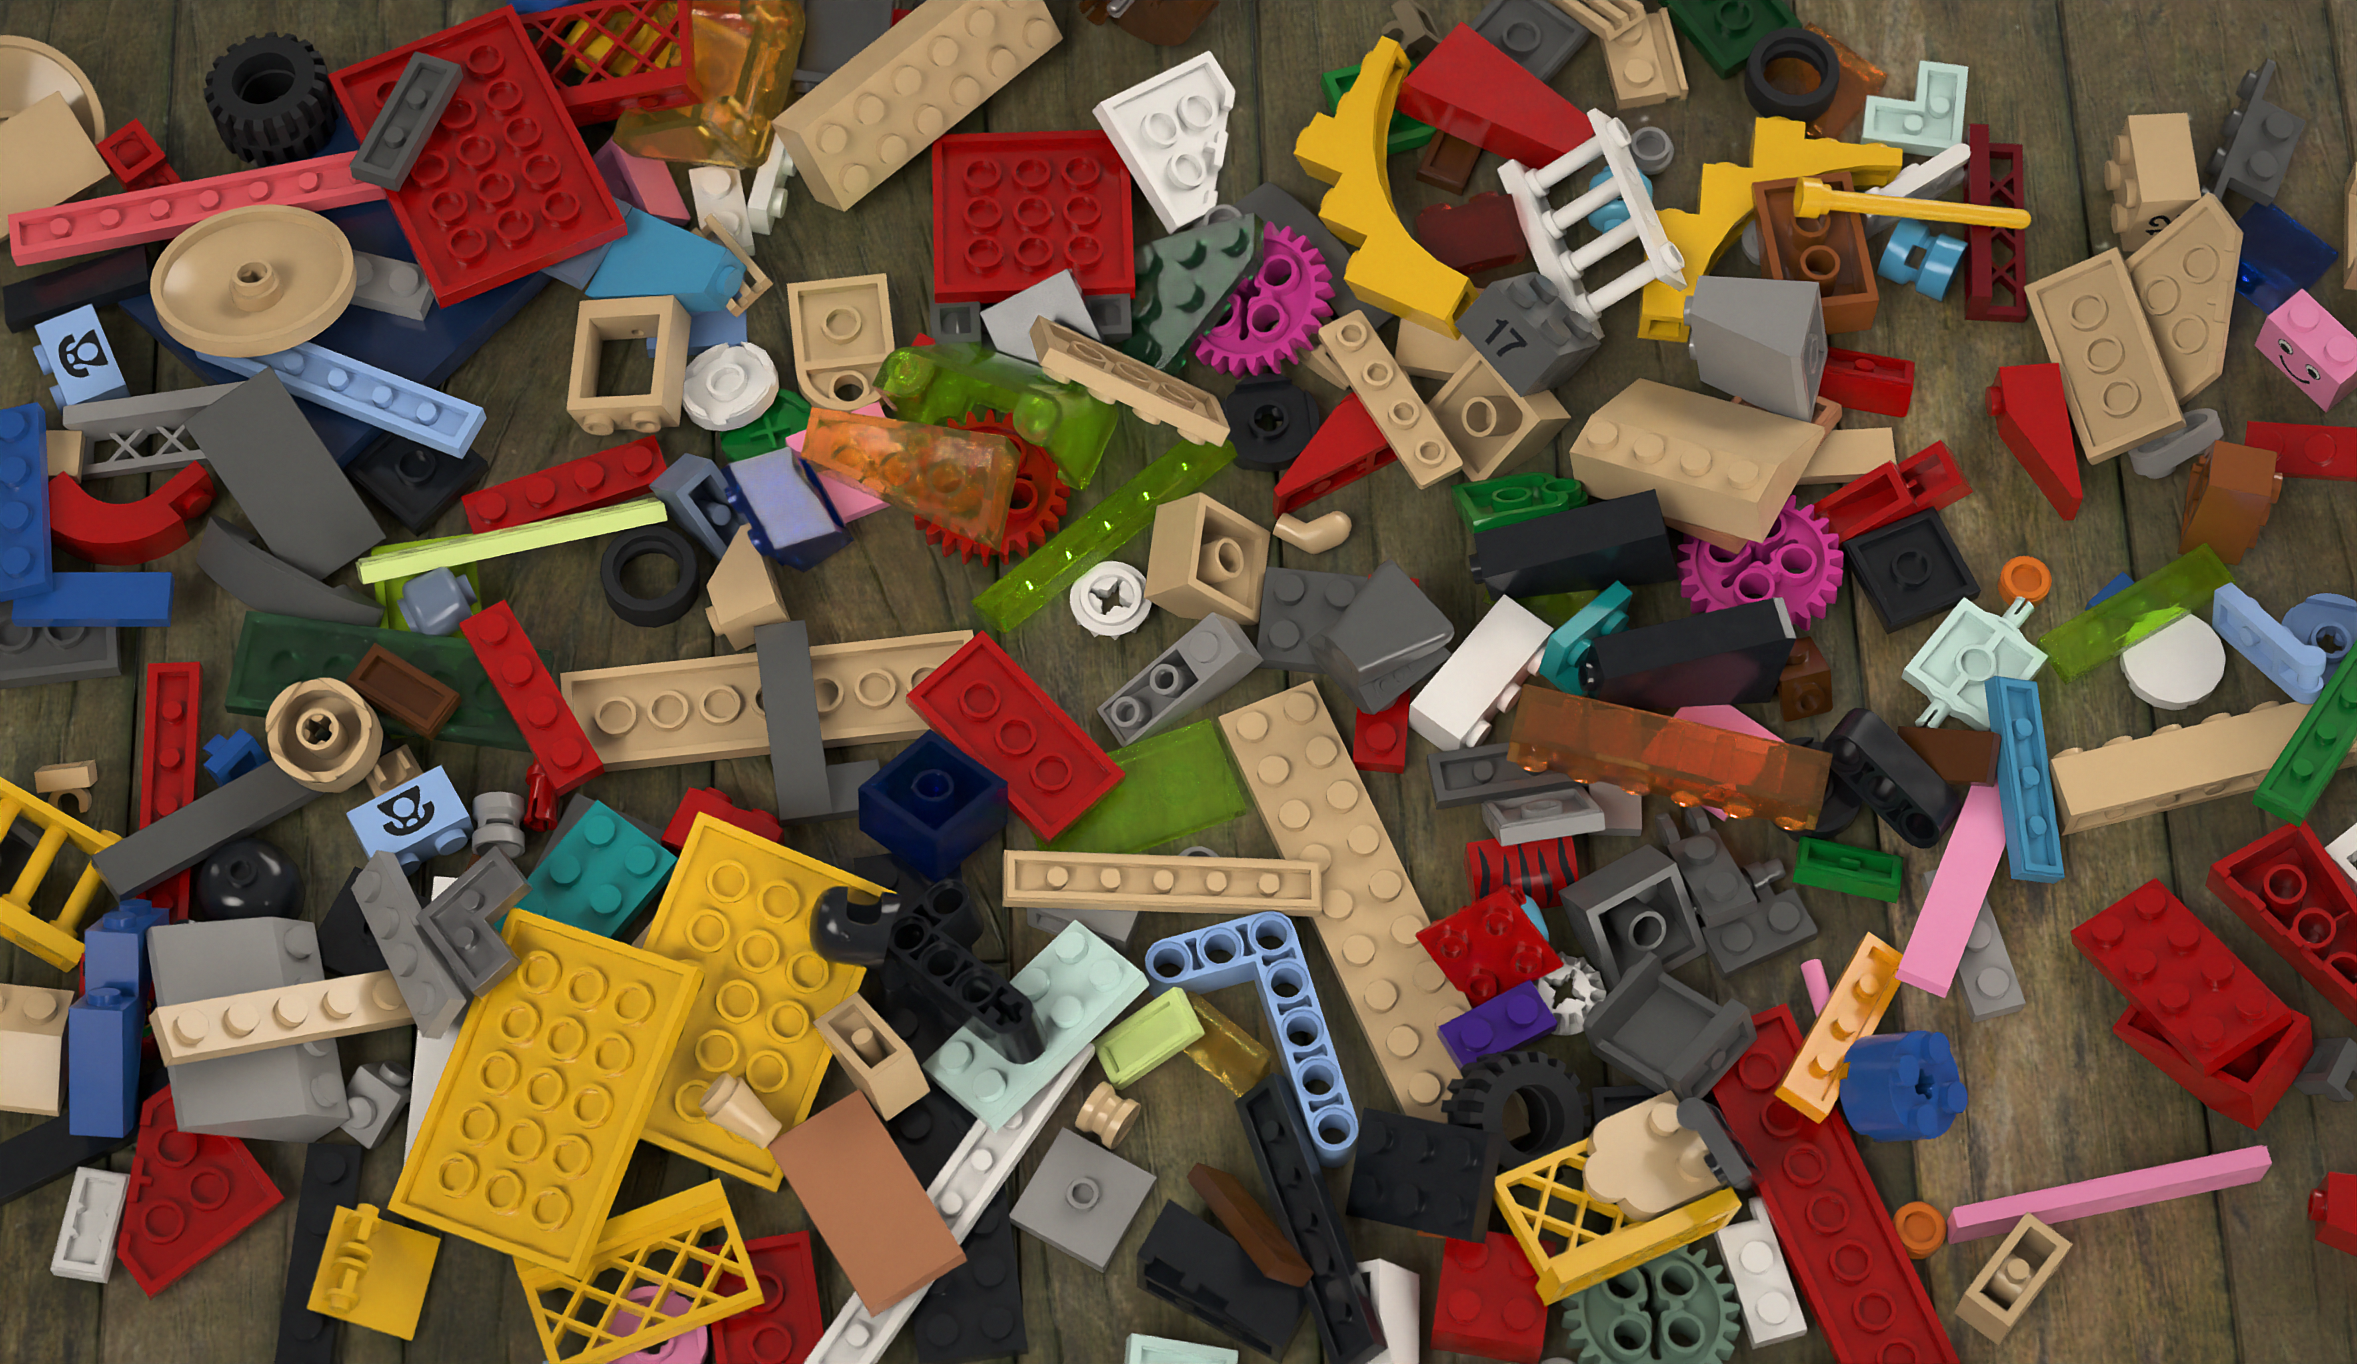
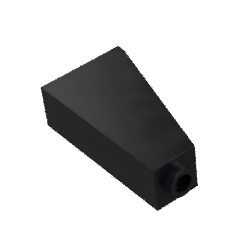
M1655 489L1475 533L1474 539L1477 553L1469 555L1475 584L1485 583L1491 601H1498L1504 594L1511 599L1607 589L1617 580L1625 587L1679 580L1669 534Z
M1783 597L1597 637L1592 639L1586 659L1581 660L1579 663V685L1582 691L1588 692L1593 712L1770 703L1795 643L1796 635Z

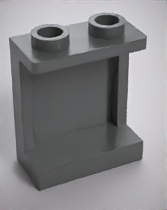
M795 0L788 67L784 69L783 80L787 86L794 87V94L805 96L891 29L895 0Z
M1648 952L1638 964L1632 965L1627 969L1621 982L1603 1001L1596 1003L1591 1008L1583 1022V1029L1594 1055L1659 1095L1672 1090L1679 1103L1687 1098H1698L1701 1100L1758 1038L1747 1006L1731 998L1721 1007L1666 974L1660 957L1652 952Z

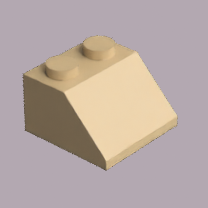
M1201 492L1157 506L1144 598L1181 618L1203 620L1211 612L1232 619L1241 625L1252 626L1259 624L1271 532Z
M0 983V1110L50 1116L60 1115L69 1083V1007L77 1001L75 991Z

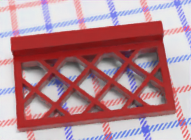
M596 0L518 16L525 30L537 29L543 34L534 45L539 57L544 54L553 42L568 51L553 71L547 73L554 86L559 88L556 90L576 127L703 103L702 85L696 79L691 0ZM677 1L678 13L666 28H663L651 19L661 4ZM629 11L636 17L619 38L604 28L615 13ZM583 20L589 27L573 46H570L558 37L570 21ZM647 24L660 35L646 53L641 55L630 47L629 44L643 26ZM678 31H679L680 39H678V38L675 36V35L678 33ZM601 33L614 44L596 65L582 53L596 36ZM669 42H672L680 48L681 65L661 69L653 62ZM623 51L638 60L627 76L614 78L607 73V70ZM578 59L592 71L580 85L568 87L560 80L576 62L575 60Z

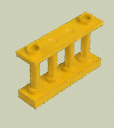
M0 777V844L17 815L46 830L10 893H4L0 897V936L68 973L78 964L81 954L85 952V944L76 940L78 933L75 930L103 883V880L93 868L92 861L90 860L56 921L50 920L47 924L31 915V907L28 904L64 841L93 856L124 838L108 830H101L99 833Z

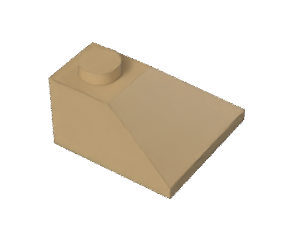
M1477 349L1427 404L1434 412L1439 427L1462 459V470L1472 482L1501 477L1537 455L1572 418L1550 390L1520 397Z

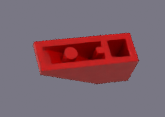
M2059 363L1999 367L1993 385L1986 388L1985 403L1987 414L1989 417L1995 416L1998 435L2064 521L2074 520L2082 502L2083 494Z
M1355 392L1347 395L1335 407L1274 488L1272 512L1277 520L1284 512L1290 514L1399 460Z

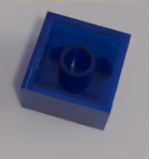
M929 729L858 788L859 829L935 883H938L1008 823V782Z

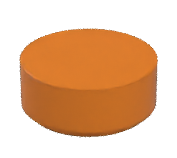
M2015 557L2009 560L2001 571L1998 579L1999 594L2010 606L2017 597L2025 598L2023 607L2028 601L2031 602L2034 608L2038 607L2045 601L2051 588L2052 578L2050 571L2043 562L2034 557Z
M1911 1202L1905 1204L1896 1212L1892 1220L1902 1244L1911 1259H1925L1934 1255L1941 1247L1946 1236L1944 1217L1934 1206L1928 1203Z

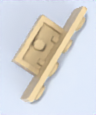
M1355 310L1318 330L1319 340L1419 489H1425L1462 469L1463 461L1439 427L1434 412L1427 404L1423 403L1414 390L1409 375L1401 365L1396 363L1361 310Z

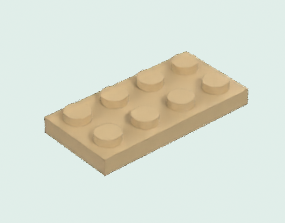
M2117 247L2024 286L2051 362L2059 363L2065 400L2087 460L2092 466L2187 427L2125 261Z
M1040 315L1037 316L1029 333L1039 364L1043 366L1042 371L1047 376L1064 384H1069L1071 379L1088 387L1087 391L1093 397L1107 404L1113 405L1116 400L1133 407L1132 411L1135 415L1151 424L1159 425L1161 420L1178 428L1177 432L1182 437L1195 444L1204 445L1208 441L1222 447L1230 432V427L1215 395Z

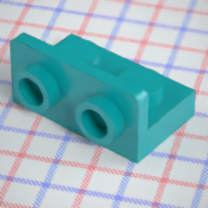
M1618 580L1549 637L1538 672L1575 702L1580 701L1588 694L1587 691H1582L1580 688L1578 668L1580 661L1586 659L1592 639L1630 630L1626 626L1629 620L1626 611L1633 593Z

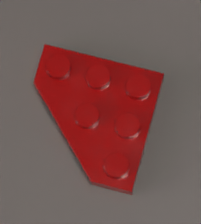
M170 1083L144 1101L142 1105L136 1153L133 1156L126 1196V1210L116 1253L150 1300L286 1202L284 1196L239 1137L178 1131Z

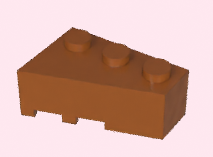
M2214 440L2205 450L2204 456L2200 455L2197 463H2192L2190 467L2177 554L2238 566L2246 548H2255L2260 526L2265 527L2271 503L2276 504L2278 501L2283 474L2275 472L2277 452Z

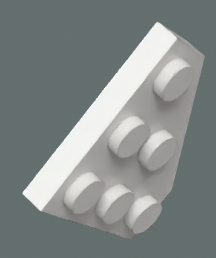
M1210 50L1100 102L1092 111L1169 235L1194 224L1198 219H1204L1206 212L1216 206L1218 192L1215 191L1218 171L1223 165L1228 137L1225 128L1228 112L1233 108L1235 90Z

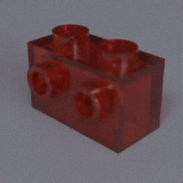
M1497 191L1483 192L1469 198V204L1453 208L1450 207L1449 203H1438L1422 209V215L1415 217L1412 228L1415 241L1437 261L1465 276L1520 263L1524 260L1527 247L1512 193L1498 196Z

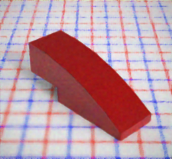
M1939 440L1897 465L1889 460L1814 503L1813 521L1826 517L1829 519L1828 534L1838 533V550L1841 551L1842 544L1845 541L1933 506L1936 511H1939L1973 493V490L1950 448L1942 440Z

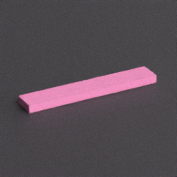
M1997 772L1995 774L1994 787L1971 786L1895 975V979L1943 998L1946 997L2006 844Z
M2259 1145L1959 1206L1952 1210L1946 1222V1235L1949 1244L2012 1232L2027 1211L2047 1225L2261 1181L2272 1162L2267 1147Z

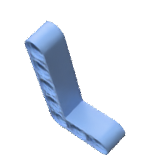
M1265 911L1165 938L1154 943L1148 949L1145 957V977L1150 984L1147 989L1155 998H1158L1172 987L1182 988L1187 998L1251 980L1255 981L1284 1075L1287 1078L1318 1163L1329 1168L1341 1167L1347 1164L1354 1156L1356 1150L1358 1121L1291 920L1283 913ZM1265 936H1275L1282 940L1284 944L1277 949L1269 950L1260 946L1258 940ZM1221 949L1229 952L1233 958L1226 963L1218 964L1209 960L1207 955L1214 950ZM1171 963L1181 968L1182 972L1175 977L1166 978L1159 975L1155 970L1163 964ZM1288 983L1298 988L1299 993L1293 997L1284 998L1274 993L1273 988L1279 984ZM1296 1031H1304L1311 1034L1315 1041L1308 1046H1298L1293 1044L1288 1037ZM1319 1079L1329 1084L1331 1090L1323 1095H1314L1309 1093L1304 1088V1085L1310 1080ZM1328 1128H1336L1345 1133L1347 1139L1340 1144L1332 1145L1322 1140L1319 1134Z

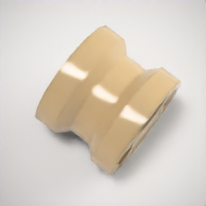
M1103 1081L1093 1090L1077 1116L1075 1127L1083 1132H1095L1101 1136L1103 1145L1114 1149L1131 1129L1139 1114L1141 1104L1133 1099L1123 1100L1115 1095L1113 1086Z

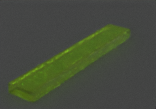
M1184 438L970 601L976 614L1004 635L1154 521L1157 506L1185 497L1238 455L1233 443L1225 439L1222 447L1208 441L1204 445H1198Z

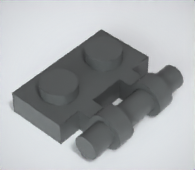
M1777 857L1763 864L1754 861L1741 867V873L1757 899L1758 912L1710 929L1706 926L1700 928L1708 949L1707 953L1722 981L1817 938L1818 930L1794 887L1777 895L1774 894L1769 883L1786 876L1784 866ZM1690 899L1695 916H1697L1699 913Z

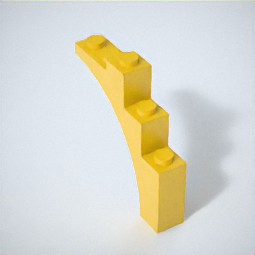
M1381 36L1374 50L1368 52L1364 57L1360 74L1352 88L1339 100L1335 117L1332 118L1317 112L1310 125L1305 127L1299 134L1293 154L1308 176L1335 186L1325 194L1318 216L1325 227L1337 239L1360 248V250L1355 251L1351 255L1344 276V280L1356 298L1458 341L1462 333L1454 324L1480 295L1467 276L1437 261L1411 238L1403 227L1392 202L1386 169L1388 129L1396 98L1411 68V63L1399 42Z
M1781 116L1769 118L1756 117L1750 143L1749 168L1739 167L1729 162L1717 164L1703 163L1698 187L1696 214H1688L1673 208L1662 211L1655 210L1668 241H1671L1677 247L1683 257L1685 267L1680 270L1688 287L1679 292L1657 278L1642 286L1637 338L1687 343L1690 326H1685L1684 324L1685 299L1688 295H1694L1698 276H1709L1725 252L1742 237L1745 227L1755 220L1751 191L1752 182L1850 171L1854 190H1869L1873 187L1882 189L1895 181L1900 173L1903 148L1888 147L1882 143H1868L1865 145L1841 143L1832 138L1804 139L1805 122L1791 121ZM1645 248L1643 262L1649 259Z

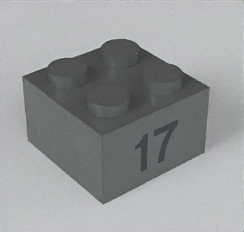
M1536 272L1491 282L1454 324L1520 397L1565 385L1602 344L1592 334L1593 328L1590 322L1580 313L1571 311L1558 297L1559 290L1556 285L1547 277Z

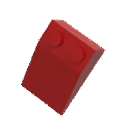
M2132 1004L2128 1006L2113 1026V1033L2206 1106L2255 1131L2258 1130L2314 1054L2310 1017L2289 1008L2291 1010V1024L2207 1078H2204Z

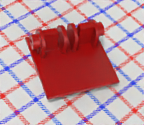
M1504 884L1499 887L1498 891L1482 899L1477 898L1473 900L1471 905H1464L1457 912L1442 920L1437 919L1430 926L1415 933V937L1457 991L1464 992L1472 1009L1528 980L1533 982L1564 966L1562 960L1520 907L1526 904L1527 900L1523 890L1517 884L1512 887Z

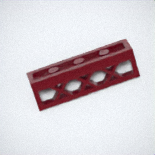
M1969 123L1963 142L1970 147V158L1962 166L1964 170L1962 203L1991 206L1990 201L1997 196L2009 208L2024 210L2023 144L1990 143L1989 124ZM1990 159L2011 160V172L2000 182L1990 175ZM2010 184L2011 193L2006 189ZM1963 224V241L1968 243L1963 258L1964 320L2025 322L2027 316L2026 292L2024 286H2026L2025 229H2012L2011 235L2007 232L2010 228ZM1996 239L2000 240L2013 252V258L2001 268L1992 260L1991 244ZM2012 270H2013V279L2008 275V273L2011 272ZM1997 282L2013 295L2014 306L1990 305L1992 287Z

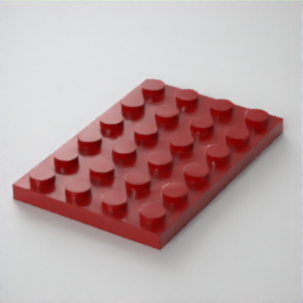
M512 4L328 74L331 88L361 146L415 51L461 66L463 78L400 190L397 192L381 187L440 309L628 235L627 225Z

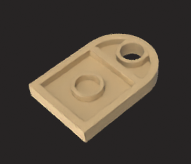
M886 273L787 284L796 375L802 397L811 404L815 411L830 418H837L878 401L882 407L889 400L895 389V372L897 370ZM846 384L857 385L863 390L861 396L854 401H843L835 395L836 391Z

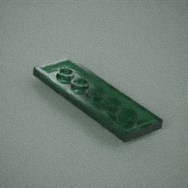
M246 610L224 703L227 713L266 718L274 700L290 685L318 678H332L344 683L374 643H377L460 694L461 704L433 740L532 753L466 639ZM534 648L551 676L555 660L553 650ZM370 705L378 717L384 734L426 739Z

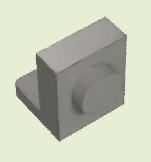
M390 1060L360 1065L345 1090L350 1119L339 1127L368 1149L380 1147L405 1103L411 1101L413 1082L411 1080V1072L399 1063Z

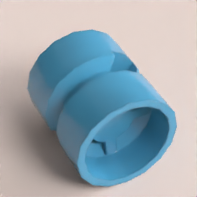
M1902 217L1885 249L1877 275L1900 285L1912 281L1915 283L1916 292L1942 302L1959 270L1968 243L1944 232L1934 237L1930 235L1928 225L1912 218ZM1917 246L1927 250L1919 268L1910 264Z

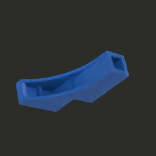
M128 899L120 901L119 906L104 914L101 919L85 930V995L69 1007V1135L123 1138L139 1123L141 1045L147 1000L153 977L145 931L152 926L169 925V908H152V902L149 900Z

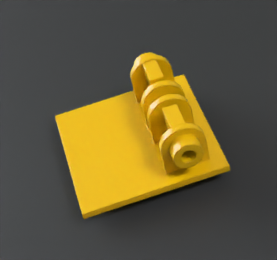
M358 1204L356 1211L337 1205L306 1309L412 1341L441 1238L378 1218L379 1209L370 1204Z

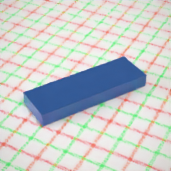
M52 572L53 591L13 599L11 619L15 627H171L175 579L172 572Z

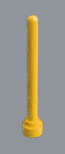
M1799 177L1793 198L1795 217L1817 219L1819 214L1827 215L1829 210L2012 229H2025L2031 222L2030 214L2023 209L1832 190L1830 185L1823 184L1822 180L1817 178Z

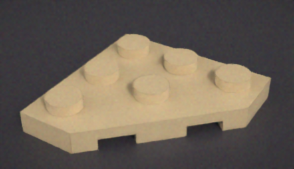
M2206 193L2125 260L2178 404L2182 406L2222 375L2243 239L2241 229L2218 198L2211 193Z

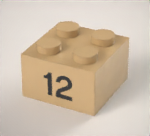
M2187 113L2128 115L2121 135H2116L2114 138V155L2111 161H2106L2104 180L2106 189L2113 190L2115 203L2111 209V224L2113 232L2120 233L2123 252L2138 251L2201 198Z

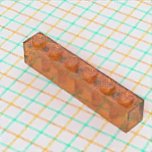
M1523 683L1510 737L1507 761L1516 762L1519 767L1532 772L1556 771L1568 774L1571 779L1580 783L1594 784L1598 781L1617 785L1621 790L1632 795L1644 796L1652 793L1669 797L1673 802L1681 806H1709L1722 809L1726 815L1733 818L1750 819L1757 817L1774 821L1778 827L1786 830L1801 831L1804 829L1815 830L1822 808L1833 754Z

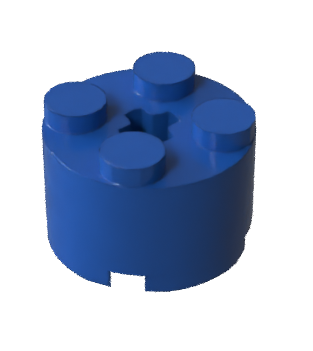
M1918 1030L1864 1036L1855 1041L1846 1053L1843 1063L1850 1062L1848 1079H1840L1842 1107L1853 1129L1860 1135H1869L1874 1139L1873 1142L1886 1143L1939 1137L1951 1126L1956 1114L1962 1113L1966 1109L1968 1103L1967 1090L1960 1082L1956 1062L1950 1052L1949 1041L1941 1032Z

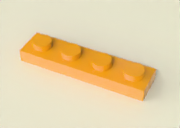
M1870 932L1860 940L1774 1093L1776 1096L1818 1124L1828 1116L1840 1094V1079H1848L1850 1062L1843 1063L1848 1049L1861 1037L1873 1034L1902 982L1895 979V975L1903 954Z

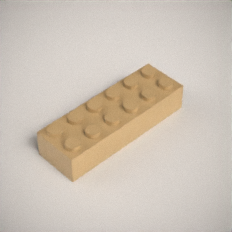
M926 0L770 123L814 199L845 212L1059 43L1063 37L1043 0Z

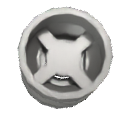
M488 792L475 797L472 803V816L478 823V829L472 835L473 854L483 857L496 845L505 851L510 859L523 855L525 852V835L520 830V823L525 817L524 798L509 792Z

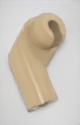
M1333 511L1309 523H1304L1284 512L1275 525L1273 535L1310 554H1319L1346 541L1352 524L1348 515L1340 511Z

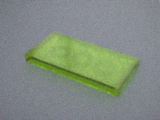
M1208 718L1106 753L1126 773L1125 781L1049 848L1029 827L1028 829L1037 851L1134 854L1246 815V806Z

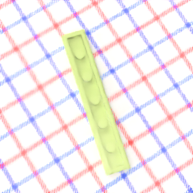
M652 497L360 558L356 562L359 580L363 584L435 570L439 567L454 566L668 520L664 503Z

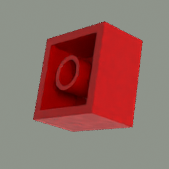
M1487 1231L1485 1244L1450 1237L1445 1238L1429 1349L1522 1364L1539 1363L1543 1348L1548 1305L1544 1304L1535 1288L1540 1278L1515 1235ZM1537 1239L1549 1259L1555 1257L1557 1242Z

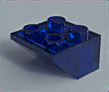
M790 446L734 462L720 469L729 485L724 488L725 495L739 514H745L752 529L747 531L748 537L755 549L763 557L768 555L776 559L782 566L787 564L805 573L854 541L808 456Z

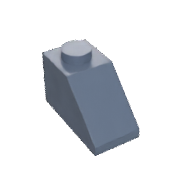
M685 453L649 485L657 498L664 503L666 510L674 521L719 562L740 526L750 522L762 542L768 537L715 463L710 459Z

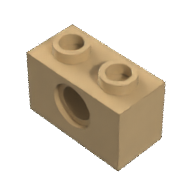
M2027 1211L1966 1290L1954 1313L1999 1346L2061 1265L2072 1243Z

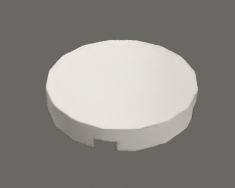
M740 342L742 346L729 347L728 343L713 346L699 354L686 367L682 406L691 421L706 430L727 431L744 427L760 418L773 404L779 389L778 372L765 350L752 343Z
M2166 610L2152 612L2134 624L2122 644L2119 662L2122 674L2125 672V676L2130 682L2128 686L2136 696L2154 707L2174 711L2186 709L2188 705H2195L2198 702L2200 704L2212 695L2223 677L2226 657L2220 638L2209 624L2190 613Z

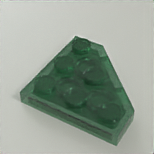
M1253 212L1134 245L1135 298L1130 299L1132 338L1122 341V353L1174 377L1187 361L1182 356L1199 334L1202 333L1207 336L1229 309L1231 304L1227 299L1242 280L1246 277L1251 281L1263 266L1264 221Z

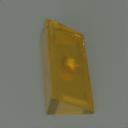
M1188 990L1185 995L1205 1035L1181 1051L1237 1096L1241 1097L1270 1074L1271 1052L1196 992Z

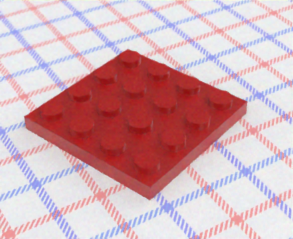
M1104 130L942 134L932 142L935 304L979 301L980 303H1000L1065 269H1072L1084 296L1130 293V299H1135L1130 171Z

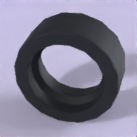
M1786 27L1769 32L1755 43L1748 57L1744 91L1750 105L1764 118L1781 116L1791 121L1805 123L1815 121L1828 111L1836 95L1840 79V61L1834 48L1821 35L1803 28ZM1797 58L1809 63L1818 71L1821 77L1820 85L1815 91L1807 94L1788 95L1775 90L1765 81L1763 76L1764 68L1768 63L1777 59Z
M644 525L628 529L613 539L602 555L600 576L607 603L620 619L634 626L657 628L674 623L689 612L698 597L700 575L693 548L681 534L665 526ZM649 553L664 554L677 562L681 572L680 581L676 588L665 596L651 600L636 599L622 589L620 582L621 571L627 563L638 556Z

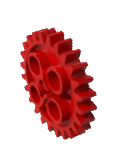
M988 409L984 422H977L971 411L967 412L966 425L960 427L952 418L947 419L948 433L946 435L935 429L930 430L932 446L918 443L917 456L920 460H909L908 469L913 477L905 479V489L911 495L906 498L908 513L916 514L914 516L916 531L927 529L926 543L930 546L943 540L942 553L944 557H948L956 549L961 550L962 564L964 565L971 560L973 554H978L981 557L983 567H988L991 555L996 554L999 555L1005 566L1009 565V552L1016 550L1023 558H1028V543L1030 541L1044 548L1046 546L1044 530L1053 533L1059 531V519L1056 516L1067 515V501L1064 499L1070 497V482L1065 481L1068 478V464L1060 462V446L1047 448L1049 445V433L1043 431L1033 437V421L1028 419L1018 428L1014 426L1012 412L1005 416L1002 423L995 422L992 409ZM1004 456H1011L1017 459L1015 463L1010 465H1002L996 462ZM954 467H962L968 470L960 476H953L947 473L949 469ZM1025 477H1030L1032 480L1029 481ZM984 486H990L991 490H985ZM947 495L951 498L945 499L944 496ZM1015 500H1023L1029 503L1023 509H1013L1007 506ZM965 511H974L980 514L973 520H963L958 517L960 513Z

